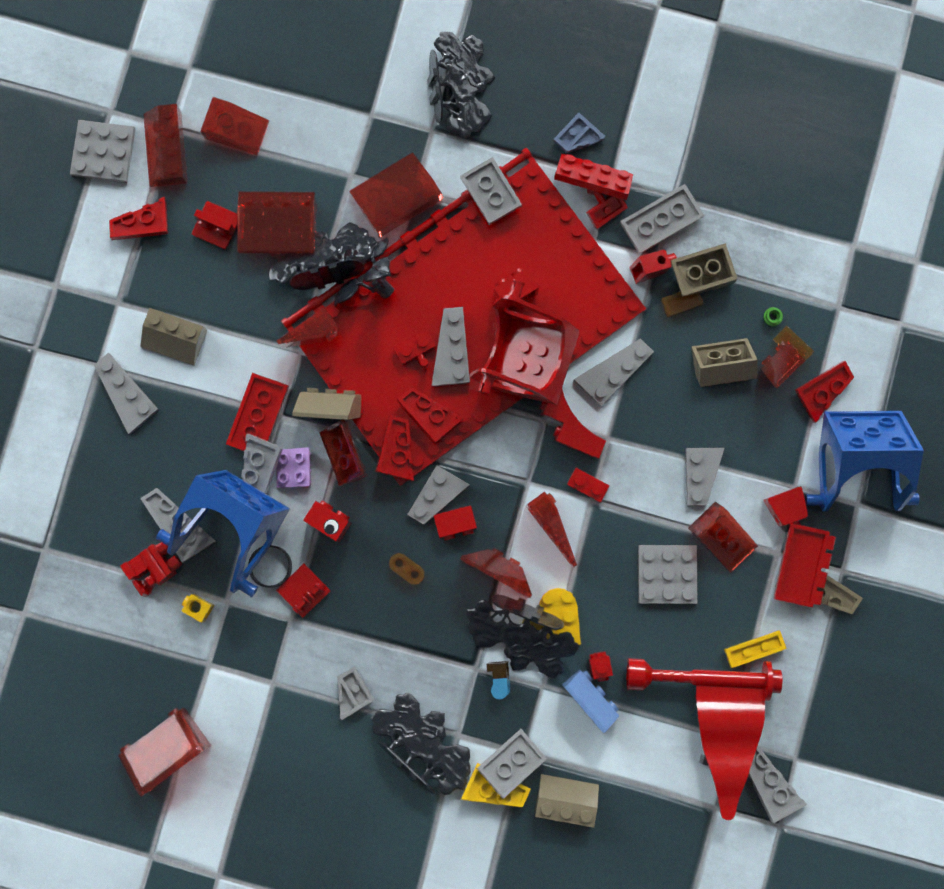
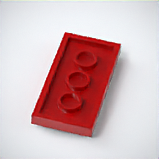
M561 154L554 180L627 200L634 174L625 170L611 168L608 165L593 163L590 160L579 159L573 155Z
M252 373L226 445L243 451L246 450V434L254 435L269 442L289 385Z

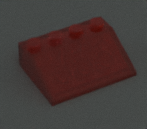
M413 152L349 191L378 238L442 200V192Z
M239 192L237 206L238 253H314L317 211L315 192Z

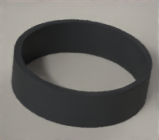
M270 545V547L277 548L285 554L288 560V572L281 582L269 586L260 583L252 571L250 573L252 580L266 588L282 585L289 578L292 571V561L288 553L281 547ZM261 547L256 549L252 553L248 565L255 557V555L258 553V551L261 549Z

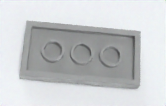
M684 184L621 220L620 224L640 255L702 219L705 215Z

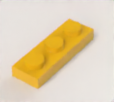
M780 630L726 648L724 651L730 668H734L787 648Z

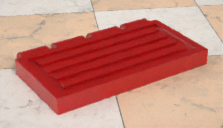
M790 523L773 596L774 599L812 608L813 604L821 605L824 592L817 590V587L825 588L828 573L821 571V569H829L832 554L827 553L826 549H834L835 536L829 535L830 532L826 530Z

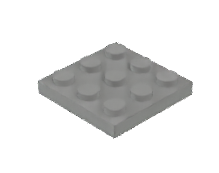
M78 120L70 175L127 183L135 127Z
M638 545V603L697 604V545Z

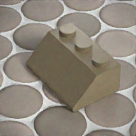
M149 308L142 326L140 347L195 365L207 329L204 326Z
M748 338L691 347L695 373L700 387L757 378L758 360Z
M307 388V391L300 392L292 416L344 420L360 418L361 394H355L354 390H343V393H337L336 389H325V392H319V388Z
M541 774L534 811L535 817L594 828L598 808L599 784Z

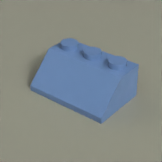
M579 669L562 685L596 726L605 733L619 717L617 714L619 709L612 701L609 703L604 698L606 694L599 685L595 688L591 683L593 678L586 670L582 672Z

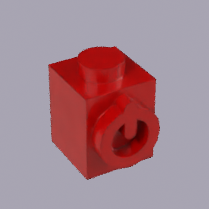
M606 651L589 654L588 662L591 677L597 679L598 682L609 680V676H613L610 658L606 655Z

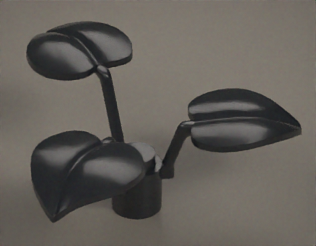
M388 237L378 241L372 247V255L365 260L366 262L371 260L373 266L365 274L363 280L365 282L372 281L373 287L363 282H358L356 278L349 280L337 292L334 301L335 307L350 299L356 293L359 286L369 289L372 293L377 292L383 299L388 298L394 292V288L385 278L391 276L389 258L384 257L376 262V258L381 256L388 246Z

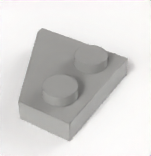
M355 666L337 677L341 720L374 701L372 694Z

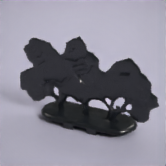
M440 32V37L436 38L434 46L441 53L442 58L438 62L437 54L433 49L430 51L429 56L430 75L427 79L428 87H432V93L429 97L430 105L434 104L437 123L442 121L443 107L446 108L450 113V117L446 121V128L450 132H458L464 139L470 137L471 132H479L483 128L484 123L488 122L492 117L487 106L477 100L475 95L477 92H484L487 88L486 84L491 83L496 77L487 67L477 64L484 55L483 42L480 39L470 35L464 38L463 42H460L453 32ZM439 67L447 70L444 81H440ZM441 86L451 88L452 96L448 101L442 100ZM456 99V102L452 103L451 100ZM450 105L457 106L460 109V113L453 111V107H450Z
M351 222L343 226L338 231L336 237L331 240L328 239L327 233L317 232L316 228L309 226L301 234V241L299 243L288 239L277 241L273 244L269 254L274 259H277L278 262L269 269V278L271 281L275 280L281 284L286 283L291 278L290 285L297 290H308L316 287L320 290L326 288L327 284L334 282L337 285L343 284L345 279L358 276L364 270L363 263L353 258L356 257L360 260L368 259L372 255V247L377 241L375 237L369 236L368 230L359 228L358 225ZM352 250L350 256H346L345 260L344 254L346 253V251ZM335 259V260H338V261H339V262H335V263H331V264L325 265L326 262L329 261V260Z
M497 594L491 597V601L502 610H494L492 605L486 600L479 601L474 609L467 610V618L470 620L468 628L473 635V640L477 647L490 648L497 643H504L506 646L504 653L511 660L510 665L513 671L526 669L530 662H534L540 673L549 678H555L557 675L564 673L563 662L560 659L574 656L579 645L574 642V637L570 632L560 634L552 632L551 629L560 630L564 627L562 620L543 611L544 607L537 605L535 608L525 604L526 600L520 597L518 600H515L508 596ZM509 613L524 618V623L516 624L512 622ZM498 614L499 616H502V614H504L502 620L498 622H495L493 620V618ZM506 618L509 620L508 624L505 622ZM530 621L544 627L541 630H536V628L530 624ZM547 633L550 634V639L546 638Z
M405 693L404 695L399 694L395 696L394 711L379 709L371 717V721L374 722V734L391 738L390 747L382 741H377V743L394 759L392 764L395 767H402L408 772L406 777L410 781L416 780L434 796L436 792L427 783V779L438 780L439 790L444 795H450L456 789L465 790L467 785L466 777L471 773V765L469 763L470 749L458 744L444 746L442 744V740L446 737V731L443 727L445 713L431 711L426 716H421L420 703L412 694ZM399 734V738L395 740V735ZM403 745L409 758L406 761L401 759L394 752L395 748ZM415 758L422 759L426 764V772L422 775L416 773L409 766ZM429 763L432 764V768L430 769L428 768ZM436 768L443 770V773L438 775L434 772L431 774L430 772ZM442 776L445 777L443 781L439 779Z

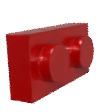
M575 468L567 483L571 488L601 503L610 486L578 468Z

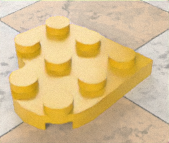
M554 588L548 590L540 599L539 606L544 607L543 611L558 617L564 623L562 629H551L552 632L555 634L570 632L574 637V642L581 645L578 606L575 597L570 591ZM530 621V624L533 625L536 628V630H541L544 627ZM548 633L546 635L547 639H550V634Z

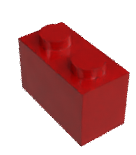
M471 505L434 515L439 538H444V541L454 539L455 534L462 533L463 536L473 534V530L477 529Z

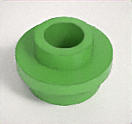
M771 307L765 311L763 318L767 325L777 326L782 322L783 314L778 308ZM770 314H774L776 319L771 320Z

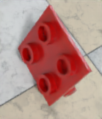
M303 563L276 591L303 618L331 590Z

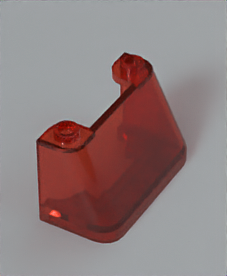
M185 707L180 710L175 708L167 714L169 716L168 719L133 745L128 743L119 750L121 754L118 757L140 797L150 792L189 761L212 746Z

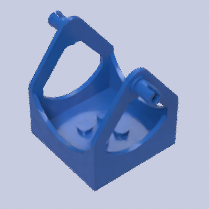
M824 411L819 446L820 494H805L806 506H820L822 511H828L839 496L841 487L847 480L860 472L874 468L892 469L893 506L896 511H901L905 505H919V494L916 493L924 450L903 412ZM828 444L833 453L836 473L835 483L830 490L827 489L825 451ZM899 472L910 481L903 491L900 488Z
M227 470L196 475L173 519L171 534L161 529L156 536V540L167 545V553L173 555L182 546L209 509L221 513L234 525L241 543V552L237 559L230 591L235 593L241 590L252 598L257 592L258 586H255L246 579L269 549L290 508ZM201 508L185 530L180 533L184 513L190 509ZM266 531V542L244 570L247 554L252 544Z

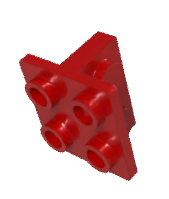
M207 201L203 210L197 209L194 214L197 222L192 235L222 249H227L241 216Z

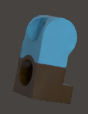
M509 661L488 662L486 664L487 672H492L493 674L491 693L494 698L503 699L510 692Z

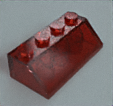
M177 104L158 105L143 114L149 186L187 183L181 110Z

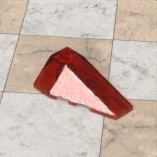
M544 491L529 502L526 508L569 564L575 567L577 563L555 505L557 501L551 493L546 494Z

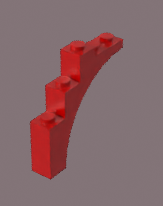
M561 390L557 405L546 402L541 403L539 408L542 410L541 415L561 423L560 426L557 425L554 431V441L591 457L600 458L606 440L593 434L581 424L571 411L564 397L563 390Z

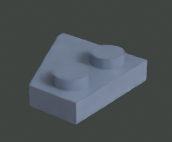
M578 113L553 139V142L565 153H570L603 141L605 135Z

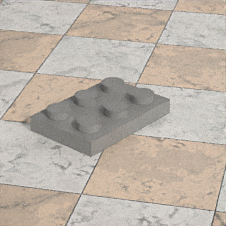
M493 157L460 176V179L489 225L522 207L520 200Z
M520 729L476 769L499 796L504 799L547 758L524 731Z

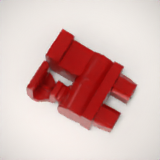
M162 542L157 545L151 544L139 555L120 565L127 578L132 581L142 597L149 596L156 586L155 584L162 585L176 575V570L182 565L180 559L175 555L169 560L166 558L168 546ZM150 572V576L146 577L145 580L138 581L139 578Z

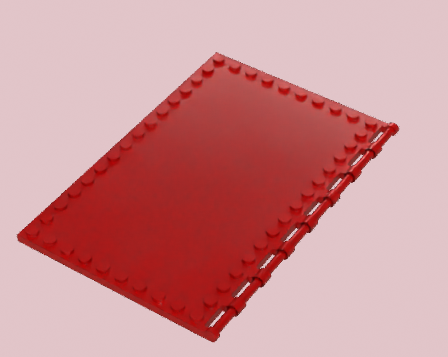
M527 148L523 149L520 155L503 167L499 166L520 200L522 207L489 225L468 190H465L459 198L442 210L438 209L425 222L412 231H407L401 235L398 241L386 248L385 252L376 258L377 262L384 257L390 256L404 245L407 250L390 261L391 276L385 278L394 288V292L388 298L383 299L377 292L372 293L369 289L359 286L356 293L350 299L338 304L337 307H335L334 301L326 307L322 304L336 294L346 282L354 278L357 279L370 270L373 266L370 260L364 264V270L361 274L345 279L343 284H335L317 297L316 295L309 300L308 304L287 319L285 317L281 320L330 389H336L337 393H343V390H354L355 394H361V416L352 420L378 456L380 455L389 416L392 415L409 420L413 477L524 398L494 390L490 391V395L478 392L480 383L470 378V374L473 371L484 367L494 346L497 321L492 304L496 301L493 297V292L498 281L503 278L505 280L512 277L511 274L519 268L522 270L527 268L538 284L539 290L538 295L527 302L563 317L580 331L570 364L646 310L645 306ZM524 160L529 163L512 176H507V172ZM466 202L468 207L447 220L446 215ZM433 224H436V226L438 227L437 229L429 233L420 241H416V236L424 232ZM364 280L362 281L363 283H365V284H367V285L373 287L372 281H371V282H365ZM463 307L470 383L432 387L443 310L445 308ZM517 307L513 310L526 316L552 320L522 307ZM313 310L315 312V315L295 329L291 326ZM427 329L436 345L435 348L423 354L425 359L428 360V368L423 369L417 358L402 365L393 347ZM413 387L430 397L434 402L464 417V419L434 444L397 402V399ZM394 477L400 486L409 481Z

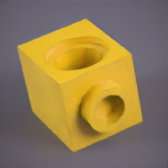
M191 594L190 596L187 595L182 602L183 609L181 611L203 623L207 620L215 605L196 594ZM194 602H198L201 606L200 611L197 613L192 609Z

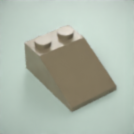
M726 243L671 260L682 297L729 286L738 279Z

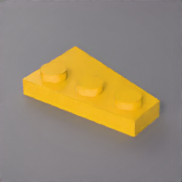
M477 763L460 799L522 808L531 789L519 784L502 799L476 769L481 765Z

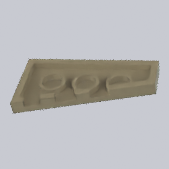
M828 575L825 588L817 587V590L824 592L822 604L850 614L854 613L863 599Z

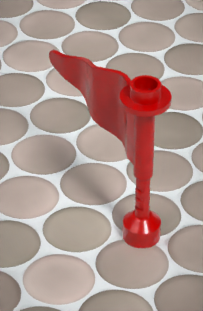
M628 658L626 672L627 690L643 691L652 681L691 683L696 685L700 737L713 777L720 814L725 820L734 819L738 801L749 775L765 721V701L771 700L772 693H781L783 684L782 671L772 669L770 661L763 662L761 673L695 669L692 671L654 670L644 659Z

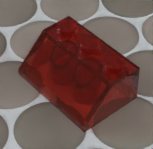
M342 419L319 432L339 486L356 482L368 476L346 420Z

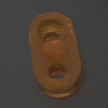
M397 553L390 558V568L409 583L418 584L424 579V570L404 554ZM399 559L403 561L401 567L396 566V561ZM413 571L418 572L417 578H412L411 573Z

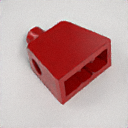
M666 250L639 256L629 267L635 283L638 284L665 274L672 267L671 260L676 259L677 256L675 253L667 255Z
M802 486L763 500L779 527L787 524L790 526V523L801 525L799 520L808 517Z

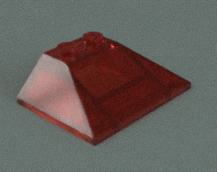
M495 548L492 551L487 549L461 556L460 561L482 571L521 595L531 598L532 593L524 570L519 566V561L511 557L507 560L502 557L504 553Z

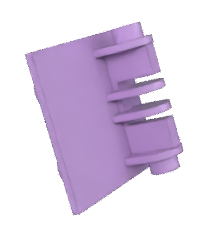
M310 447L282 450L277 464V488L310 487V483H312L310 474L312 472V469H310V466H312L310 464L312 452H310Z

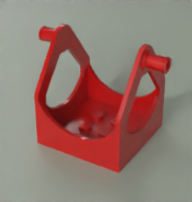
M513 279L509 294L501 295L492 304L496 313L497 328L490 357L483 368H478L470 374V378L480 383L478 392L490 395V391L494 390L557 405L580 331L563 317L522 300L520 296L525 283ZM510 305L522 307L552 320L538 319L508 310L507 307Z

